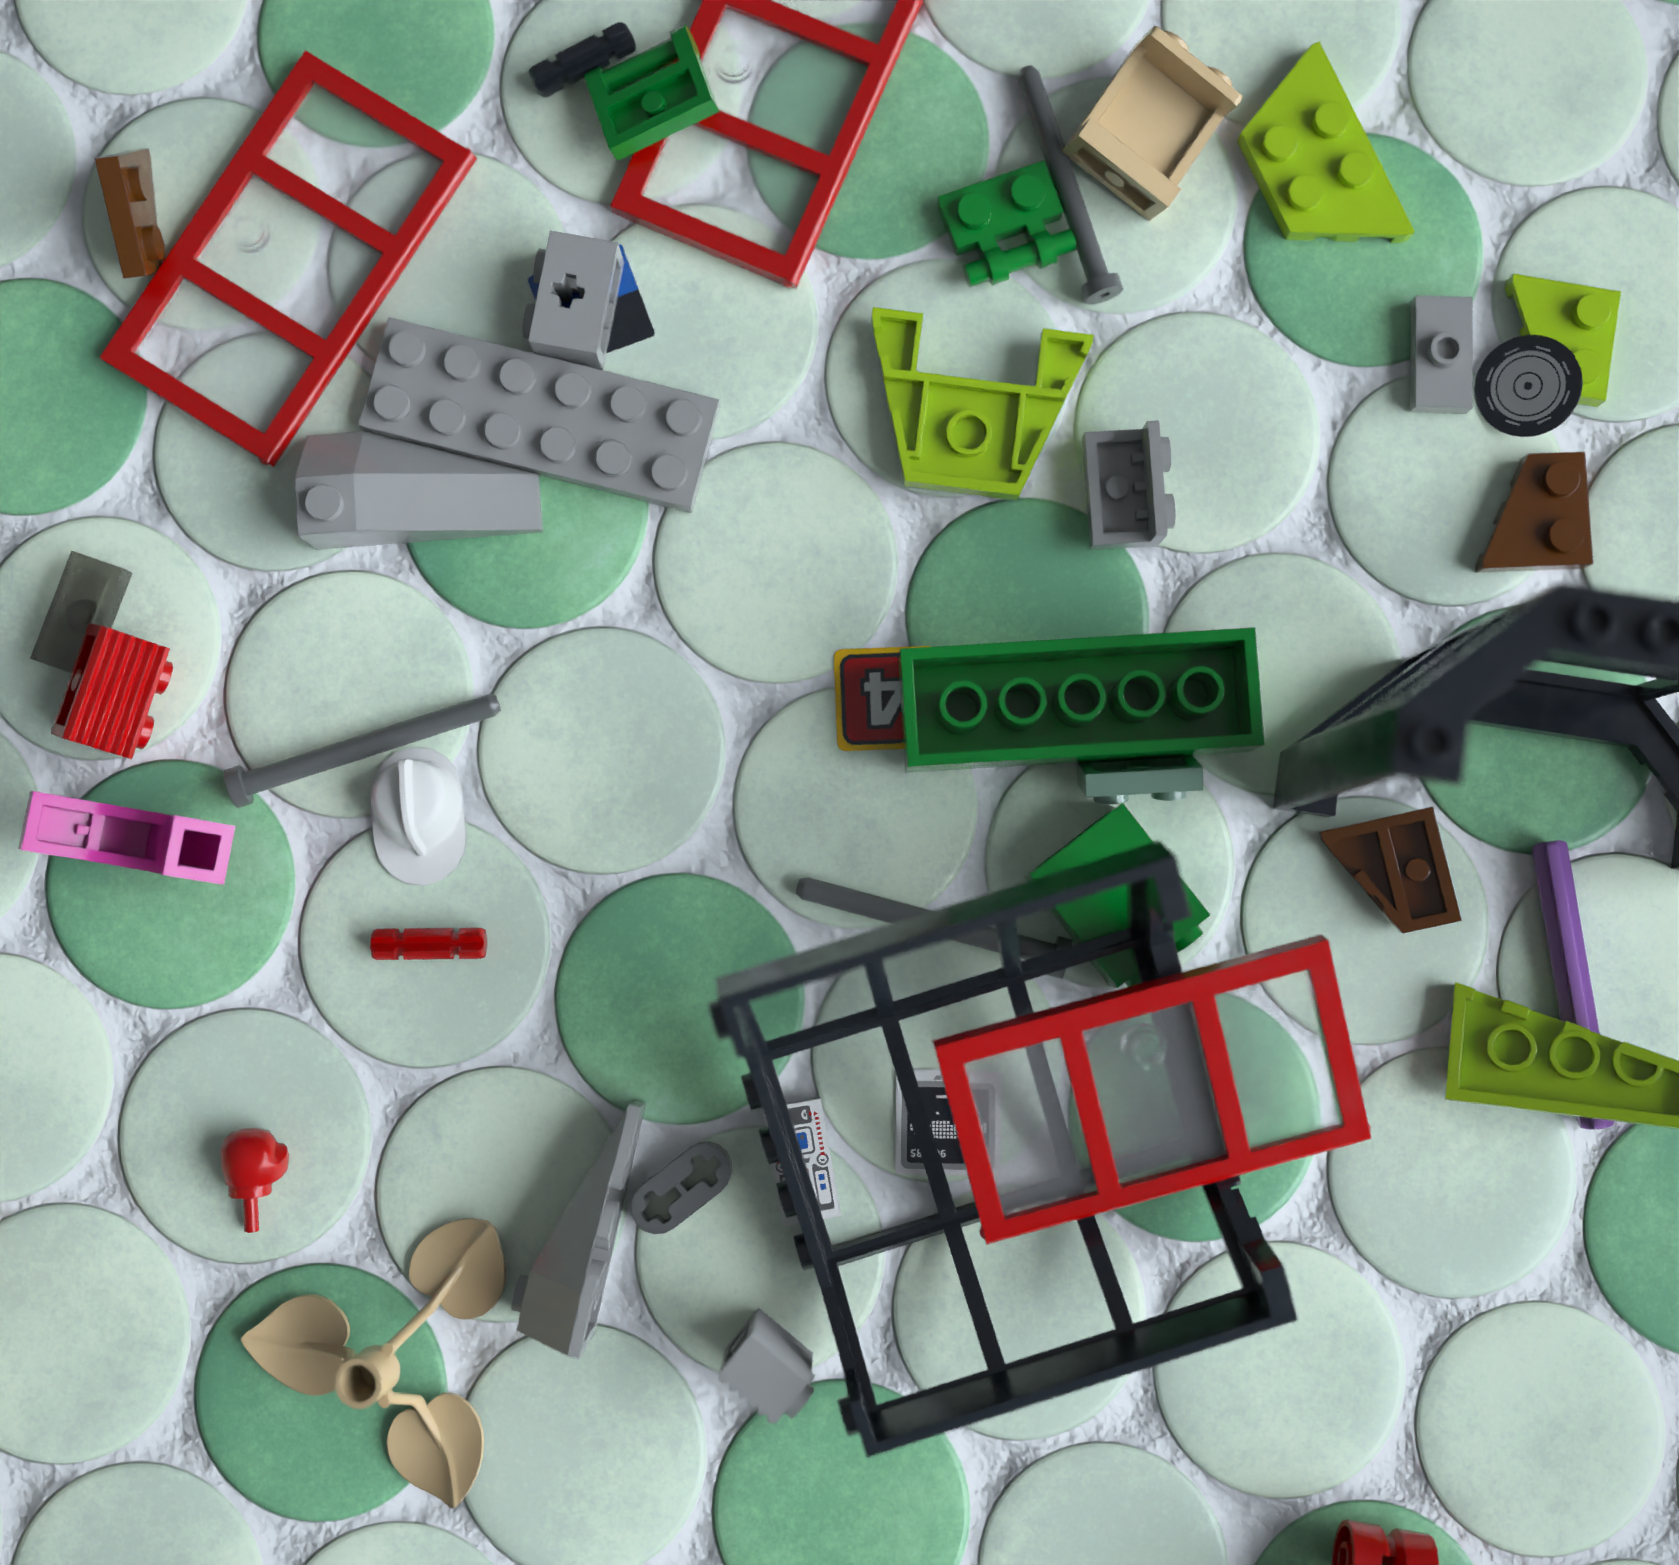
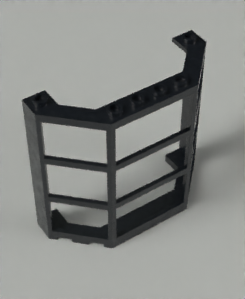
M1559 582L1409 656L1381 679L1359 693L1303 737L1297 739L1280 752L1273 809L1333 817L1336 814L1339 794L1397 777L1460 785L1463 782L1470 724L1627 747L1640 765L1646 764L1667 791L1664 793V796L1677 811L1671 869L1679 870V728L1656 700V698L1679 692V600ZM1544 661L1657 679L1638 685H1629L1529 669L1538 662Z
M1160 841L716 978L718 1000L708 1003L712 1022L719 1041L731 1037L737 1059L744 1057L750 1073L741 1075L745 1094L751 1110L763 1109L768 1127L759 1129L762 1146L769 1165L780 1162L785 1181L776 1183L781 1205L786 1218L795 1215L798 1217L802 1233L793 1236L803 1271L812 1268L815 1270L843 1368L848 1396L838 1399V1405L848 1437L856 1434L860 1435L867 1458L1298 1321L1283 1263L1264 1238L1256 1216L1250 1218L1239 1188L1231 1189V1187L1241 1184L1240 1177L1236 1176L1201 1187L1242 1289L1133 1323L1095 1216L1079 1219L1076 1221L1115 1329L1005 1364L962 1231V1227L980 1222L975 1202L955 1208L900 1027V1020L1007 987L1015 1018L1034 1013L1025 981L1132 948L1141 983L1181 973L1182 968L1174 942V927L1172 923L1190 918L1192 915L1176 855ZM1126 885L1127 929L1021 961L1016 925L1017 918ZM996 926L1002 968L893 1001L882 960ZM864 966L875 1003L874 1008L766 1041L750 1003L751 1001ZM1191 1002L1149 1013L1182 1136L1114 1157L1118 1178L1189 1156L1190 1159H1195L1225 1150ZM881 1026L938 1213L832 1246L773 1060ZM1043 1043L1027 1046L1024 1049L1060 1175L1000 1193L999 1198L1003 1211L1096 1185L1091 1165L1078 1169ZM945 1233L987 1370L877 1404L838 1266Z

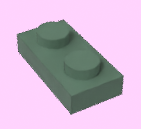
M1193 756L1077 762V781L1085 797H1093V801L1100 804L1124 803L1128 801V795L1150 793L1153 799L1173 801L1185 798L1186 791L1203 790V767Z

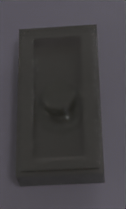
M71 550L30 659L71 673L89 623L112 629L132 572Z

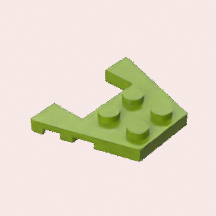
M872 307L871 325L904 486L1018 500L1090 351L1094 335L1043 328L1040 335L1034 386L918 372L917 361L924 313Z

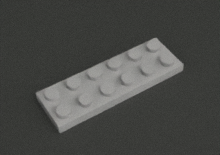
M388 317L358 426L365 432L692 513L720 402L716 398Z

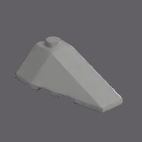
M634 1100L629 1104L530 1269L529 1276L520 1274L515 1287L511 1310L520 1312L517 1331L568 1357L579 1359L595 1333L646 1102Z

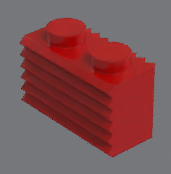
M89 623L86 628V634L82 639V646L78 650V657L74 662V668L71 671L66 691L63 694V701L59 705V712L51 728V734L132 759L135 749H144L151 737L154 718L147 714L154 694H163L170 682L173 664L166 661L170 648L109 627Z

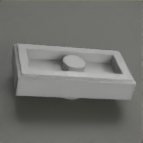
M1416 295L1410 301V412L1468 413L1473 408V297Z

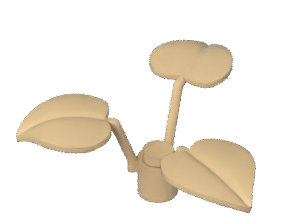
M463 1218L435 1229L419 1243L410 1261L409 1278L417 1290L432 1297L383 1346L372 1345L357 1354L354 1349L345 1347L350 1336L348 1318L332 1300L316 1294H304L286 1301L241 1338V1342L246 1350L265 1371L297 1392L317 1396L325 1395L335 1390L344 1404L356 1409L369 1407L376 1401H378L382 1408H386L390 1404L413 1406L414 1408L406 1409L398 1414L390 1425L386 1441L389 1458L395 1469L404 1479L413 1486L436 1496L452 1509L457 1507L466 1497L481 1467L484 1452V1432L481 1420L472 1405L463 1397L453 1392L441 1393L428 1404L419 1394L393 1392L392 1388L397 1384L400 1377V1364L394 1353L435 1312L440 1304L448 1314L462 1320L483 1316L497 1304L504 1292L507 1274L505 1258L497 1230L487 1220Z

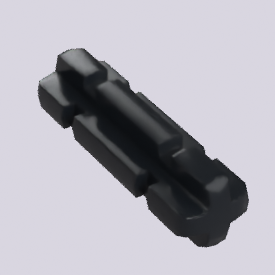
M617 22L602 30L603 36L598 38L594 34L555 54L556 60L550 62V60L546 59L532 66L529 69V75L537 92L542 97H549L562 90L563 83L568 82L572 85L585 78V73L597 67L602 69L610 65L609 59L614 57L620 60L634 53L636 44L628 26L623 22Z

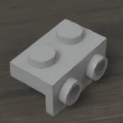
M1159 420L1146 421L1142 429L1085 432L1082 437L1090 550L1158 546L1167 536V529L1174 528L1176 518L1174 496L1172 493L1165 494L1163 472H1169L1171 468V445L1168 437L1160 436Z

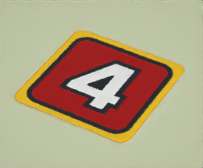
M931 646L840 649L835 652L837 745L840 750L904 749L898 669L899 652L902 648Z

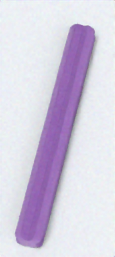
M1562 840L1537 843L1532 847V854L1560 1020L1574 1023L1600 1034L1568 844ZM1577 1117L1578 1125L1582 1129H1604L1614 1124V1121Z

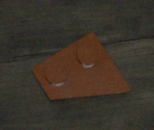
M149 148L129 150L95 158L123 279L148 276L159 269L161 260L165 256L163 237L157 226Z
M1585 452L1527 454L1519 461L1510 482L1511 490L1508 498L1501 503L1493 522L1496 526L1485 551L1479 555L1475 564L1476 573L1585 569L1593 565Z
M1433 807L1319 832L1321 842L1400 933L1404 934L1462 921Z

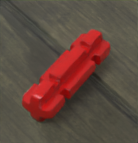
M399 928L375 929L371 934L370 950L371 956L375 960H399L400 956H403L404 960L454 959L455 955H459V959H482L486 956L487 934L483 928H460L459 932H455L454 928H404L403 933H400Z

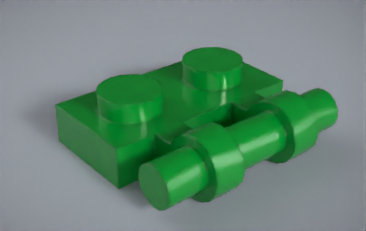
M1044 160L938 196L937 207L955 256L977 249L980 260L963 265L964 277L969 287L987 281L992 286L1009 280L1010 273L1036 264L1038 268L1042 269L1056 264L1057 257L1077 250L1076 240L1070 228L1052 235L1046 230L1045 225L1061 220L1064 211ZM1022 233L1025 234L1028 242L1006 251H1002L997 244L998 241Z

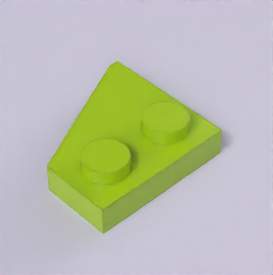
M1513 273L1505 282V292L1508 299L1514 297L1524 327L1519 330L1520 336L1542 335L1555 339L1565 345L1576 357L1582 372L1583 386L1578 404L1598 407L1606 401L1621 291Z

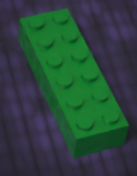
M1255 627L902 648L898 656L905 773L1251 752L1265 745Z

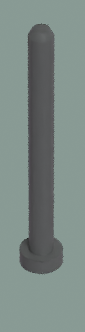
M1032 65L1023 67L1019 71L1018 82L1068 227L1072 230L1076 240L1077 253L1087 282L1081 287L1085 303L1098 304L1105 302L1123 291L1119 274L1108 272L1070 159L1061 152L1065 145L1040 72Z

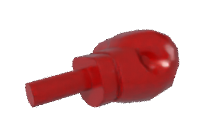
M259 1128L240 1129L233 1131L225 1137L221 1145L220 1160L225 1185L228 1186V1196L233 1199H243L244 1232L253 1233L259 1231L258 1198L272 1193V1183L279 1180L285 1174L289 1164V1152L287 1146L284 1143H278L269 1130Z

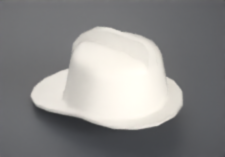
M411 747L395 752L381 763L372 779L370 809L374 845L379 861L391 876L406 884L425 886L446 878L457 868L465 853L466 826L462 786L458 771L446 756L430 748Z

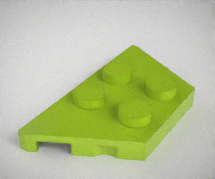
M1320 41L1312 44L1243 129L1237 143L1285 240L1312 241L1318 237H1327L1333 241L1357 242L1360 237L1391 238V243H1403L1410 239L1415 230Z

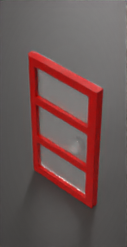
M703 0L689 30L698 47L700 60L719 112L635 152L610 205L612 213L780 283L784 287L797 289L924 0Z
M305 50L99 358L253 454L263 465L275 467L476 162L477 157L469 148L461 146Z
M1322 934L932 1040L981 1224L979 1234L985 1240L986 1245L1371 1139V1127L1366 1115L1329 940Z

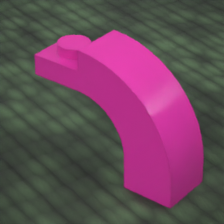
M30 791L18 849L224 885L235 826Z

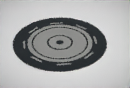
M1542 335L1515 337L1497 346L1482 362L1475 379L1474 393L1476 404L1483 418L1502 433L1516 437L1542 435L1560 426L1575 410L1582 393V372L1574 354L1561 342Z

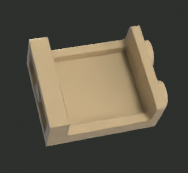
M1153 26L1134 45L1061 152L1150 221L1171 205L1181 190L1177 185L1223 118L1237 107L1243 97L1232 87V82L1222 71L1213 67H1207L1188 51L1186 43L1178 35Z

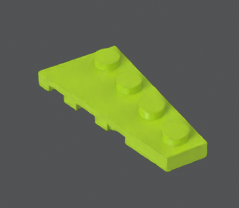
M1457 982L1454 984L1445 1100L1679 1129L1678 1060L1625 1041L1621 1042L1592 1032L1590 1029L1574 1023L1564 1022L1506 999L1502 1000L1476 991V989Z

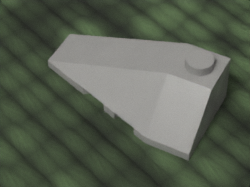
M365 431L309 435L306 437L295 475L298 536L316 550L543 532L540 477L536 473Z

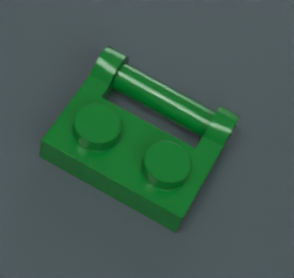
M686 24L670 31V39L605 71L601 67H597L584 74L608 148L617 161L719 112L700 60L698 47Z

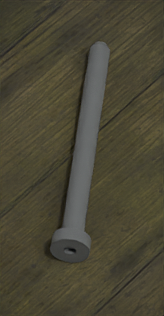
M487 694L245 772L240 765L224 770L225 785L235 807L241 808L253 804V794L494 717L501 711L497 696Z
M810 877L799 879L796 889V895L802 900L891 924L932 911ZM988 927L950 939L999 953L997 933L994 927ZM1018 934L1020 956L1023 960L1072 946L1073 942L1072 939L1058 936L1055 944ZM1066 969L1048 975L1063 979Z

